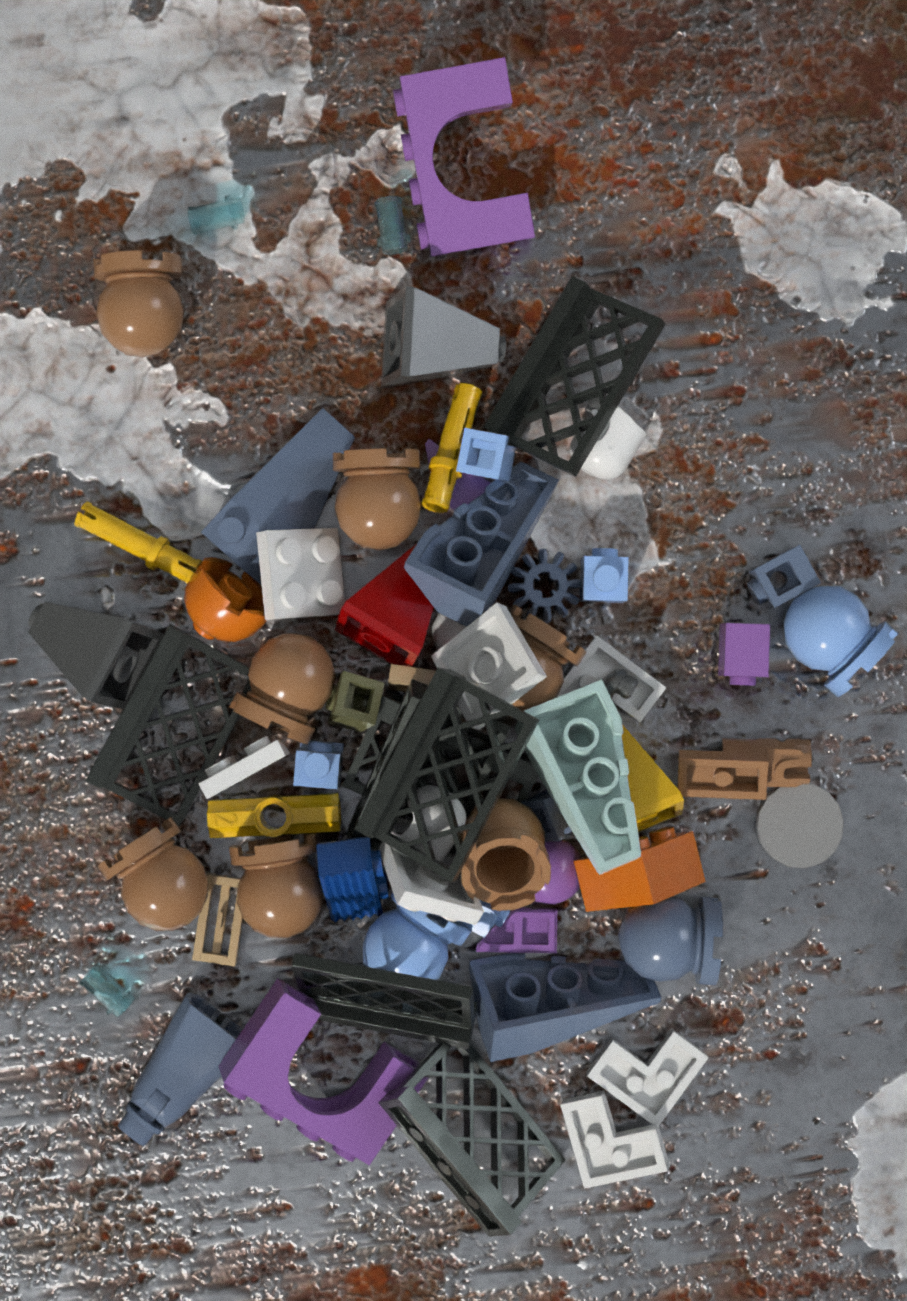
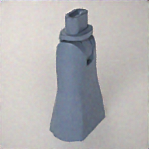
M187 993L134 1086L131 1100L125 1106L127 1113L118 1123V1127L122 1132L142 1146H145L154 1134H161L165 1127L182 1117L222 1077L218 1066L243 1030L242 1027L225 1017L220 1025L215 1022L221 1012L197 994Z

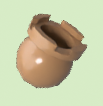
M142 250L104 253L101 254V259L94 258V278L107 283V286L98 297L96 317L102 335L114 348L127 356L143 358L168 349L181 333L184 318L181 296L170 283L172 280L178 279L183 275L182 257L178 254L162 252V260L142 259Z
M386 448L346 450L344 454L333 453V471L343 472V475L346 477L337 490L335 511L341 529L352 541L363 548L381 551L396 547L411 535L418 524L422 505L418 488L408 475L411 473L410 470L421 468L420 450L404 449V453L387 454Z
M513 605L509 612L547 676L512 704L524 711L557 698L564 682L563 665L565 666L569 662L578 667L587 651L577 645L572 652L567 648L570 643L566 641L567 637L530 613L525 620L521 619L522 609Z
M299 633L281 634L265 641L255 653L248 673L251 691H248L247 694L236 691L229 708L234 709L233 711L267 729L272 724L288 732L287 738L303 744H309L315 727L307 723V716L322 709L330 698L336 673L330 654L314 638Z
M498 799L461 870V882L467 895L472 900L475 896L481 901L491 903V909L496 911L516 910L532 904L536 900L535 894L543 888L545 883L549 884L551 880V864L549 854L545 848V831L532 809L515 799ZM477 806L466 817L465 825L474 821L478 814ZM469 829L462 831V840L465 839Z
M170 817L161 824L165 832L161 833L156 826L119 850V853L114 855L118 863L112 866L110 861L106 859L97 866L106 880L111 879L115 875H117L118 879H122L121 897L127 912L140 925L155 931H174L190 924L202 912L208 897V876L204 866L189 849L174 845L175 839L173 837L179 834L181 830L173 818Z
M316 833L303 834L304 842H299V839L291 840V835H283L248 841L249 850L242 851V847L239 845L229 847L231 865H242V868L246 869L238 883L237 904L242 918L255 932L269 938H289L304 932L316 921L323 906L324 893L318 870L307 861L309 855L317 853Z

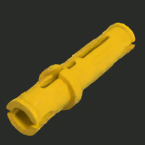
M467 383L455 385L452 403L444 425L436 456L432 457L428 468L431 474L421 505L432 512L447 513L449 511L456 480L462 477V473L456 472L463 432L464 428H472L475 412L482 395V391L474 385Z
M88 501L81 507V510L85 511L84 515L78 512L75 518L74 526L82 528L146 561V567L152 570L159 568L184 581L186 584H188L193 573L202 562V560L195 559L170 546L168 539L162 536L157 539L93 506Z

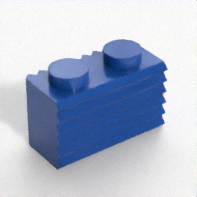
M367 836L317 843L319 878L331 920L336 923L339 919L344 922L348 918L354 920L356 917L363 919L365 915L369 918L374 914L379 917L383 913L382 899H389L386 872L384 873L381 850L373 851L370 838Z

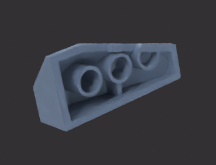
M322 408L230 499L201 533L261 585L256 532L314 529L340 473L333 471V453L344 454V451L350 450L355 437Z
M520 461L512 467L510 481H493L485 487L484 493L468 505L463 503L454 510L453 516L441 525L435 524L424 532L407 558L404 569L438 613L468 626L493 606L553 495L559 479Z
M506 953L469 961L473 997L478 1007L476 1013L478 1028L490 1062L532 1054L658 1004L662 998L655 981L641 977L625 961L594 959L590 964L566 962V957L551 956V961L525 959V954Z

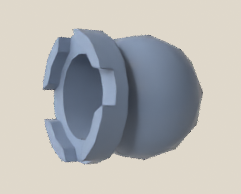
M674 896L653 905L635 906L628 909L621 921L618 939L626 964L641 977L662 982L678 980L691 971L692 974H695L696 984L717 985L721 959L713 958L714 937H723L722 903L718 901V898L700 897L698 906L694 909L682 898Z

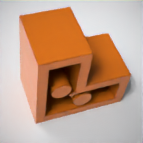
M674 827L653 830L649 832L650 840L648 837L639 838L640 858L601 875L597 873L588 856L574 860L586 912L653 905L706 882L694 832L675 833Z

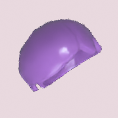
M565 840L545 842V848L549 854L551 864V880L548 885L545 883L543 888L535 894L536 900L534 902L544 904L561 903L571 898L580 889L574 860L580 859L581 855L576 848Z

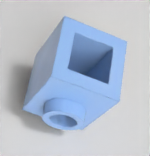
M592 548V556L582 557L580 602L624 603L628 601L629 557H618V549Z

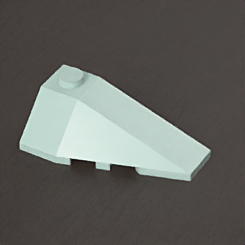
M602 679L524 710V712L540 720L525 747L527 756L597 873L601 875L640 858L641 849L634 803L631 801L628 782V760L625 759L622 741V719ZM520 721L517 722L514 728L517 735H519L524 725Z

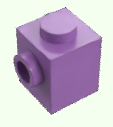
M720 624L718 676H730L729 685L756 686V677H769L770 624Z

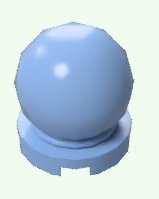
M841 586L814 587L794 598L784 619L786 645L796 660L812 670L828 671L829 677L825 681L824 686L836 697L842 696L853 687L849 680L860 667L869 672L894 644L895 641L893 639L898 635V632L886 621L877 627L871 626L869 611L857 595Z
M392 893L390 897L396 903L394 894ZM396 903L397 909L384 912L368 928L362 944L363 965L438 980L448 961V944L453 943L462 946L471 930L458 922L448 921L439 915L423 911H409Z

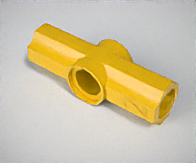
M340 794L273 795L257 798L208 800L207 826L209 837L227 838L264 835L277 837L282 834L341 831ZM276 804L284 809L286 821L283 826L272 827L265 821L264 810L267 805Z

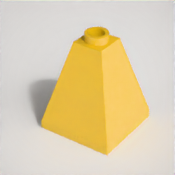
M622 724L625 759L628 760L629 767L628 782L631 801L634 803L638 832H641L682 815L684 799L678 788Z

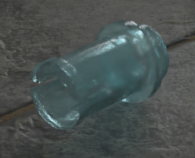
M230 194L225 195L223 201L188 207V218L194 235L229 226L236 230L238 229V224L245 223V214L240 198H231Z
M386 196L377 199L374 202L380 237L376 240L377 246L382 248V253L385 255H396L406 252L411 236L405 232L402 198L399 196Z
M97 963L82 978L79 984L84 986L107 1008L105 1013L108 1016L112 1013L115 1017L119 1018L136 998L130 994L132 991L130 987L125 989L101 967L100 963Z

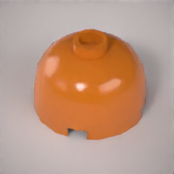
M216 557L204 558L190 578L184 596L186 609L194 622V629L202 637L209 640L215 638L225 642L241 641L253 636L267 621L264 614L262 586L246 572L242 574L241 580L236 574L229 571V568L233 565L232 563Z

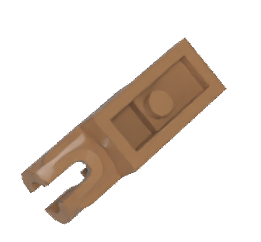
M722 738L721 751L679 750L677 788L683 797L766 800L767 787H798L802 784L810 783L811 778L808 773V767H812L811 741L787 738L784 742L776 738Z

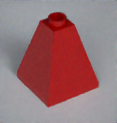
M417 544L344 603L335 627V631L390 665L413 667L423 648L434 608L404 569L407 558Z

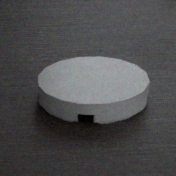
M813 783L798 787H776L768 793L766 800L761 802L757 810L756 830L760 845L771 858L787 867L808 868L821 864L834 854L842 839L844 820L839 804L830 793Z

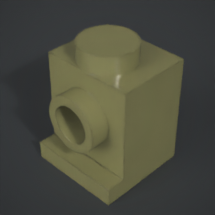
M342 671L339 682H337V685L334 684L332 695L326 702V709L331 711L328 724L360 733L376 725L385 683Z

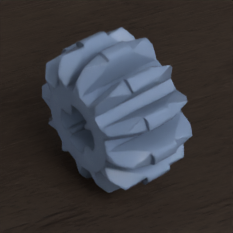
M540 549L538 552V565L535 564L529 554H525L522 557L523 563L529 569L528 573L521 568L513 567L511 574L522 579L523 583L509 584L508 591L512 593L523 591L524 596L518 598L513 605L520 608L527 601L532 604L527 611L526 618L529 613L535 616L538 608H542L543 622L549 623L552 618L550 608L554 606L561 618L568 615L567 609L561 603L562 599L573 605L578 604L579 598L568 593L567 589L580 588L582 580L574 579L567 581L566 576L573 573L577 566L575 563H571L563 570L558 566L564 558L562 552H557L551 564L547 563V550ZM547 574L550 582H556V591L551 590L549 592L552 597L542 598V592L534 590L533 581L538 582L540 580L538 575Z

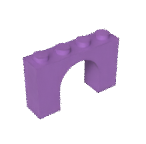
M505 57L400 76V88L393 90L397 117L406 116L408 133L401 134L405 161L413 160L416 178L409 179L413 206L421 204L424 222L416 223L421 250L429 248L430 256L435 257L535 238L528 193L486 201L464 200L453 195L442 185L433 165L434 143L439 133L450 122L466 115L510 108L513 101Z
M277 978L218 1067L224 1082L223 1086L230 1094L240 1100H246L247 1097H250L261 1104L260 1108L273 1119L282 1121L285 1117L297 1124L296 1128L307 1138L316 1142L322 1138L331 1143L333 1150L344 1159L353 1162L357 1158L370 1166L397 1126L378 1102L390 1090L397 1089L420 1063L384 1041L357 1082L345 1092L328 1098H314L298 1092L291 1086L288 1080L290 1063L321 1013L314 999ZM424 1077L414 1087L417 1093H419L429 1077Z

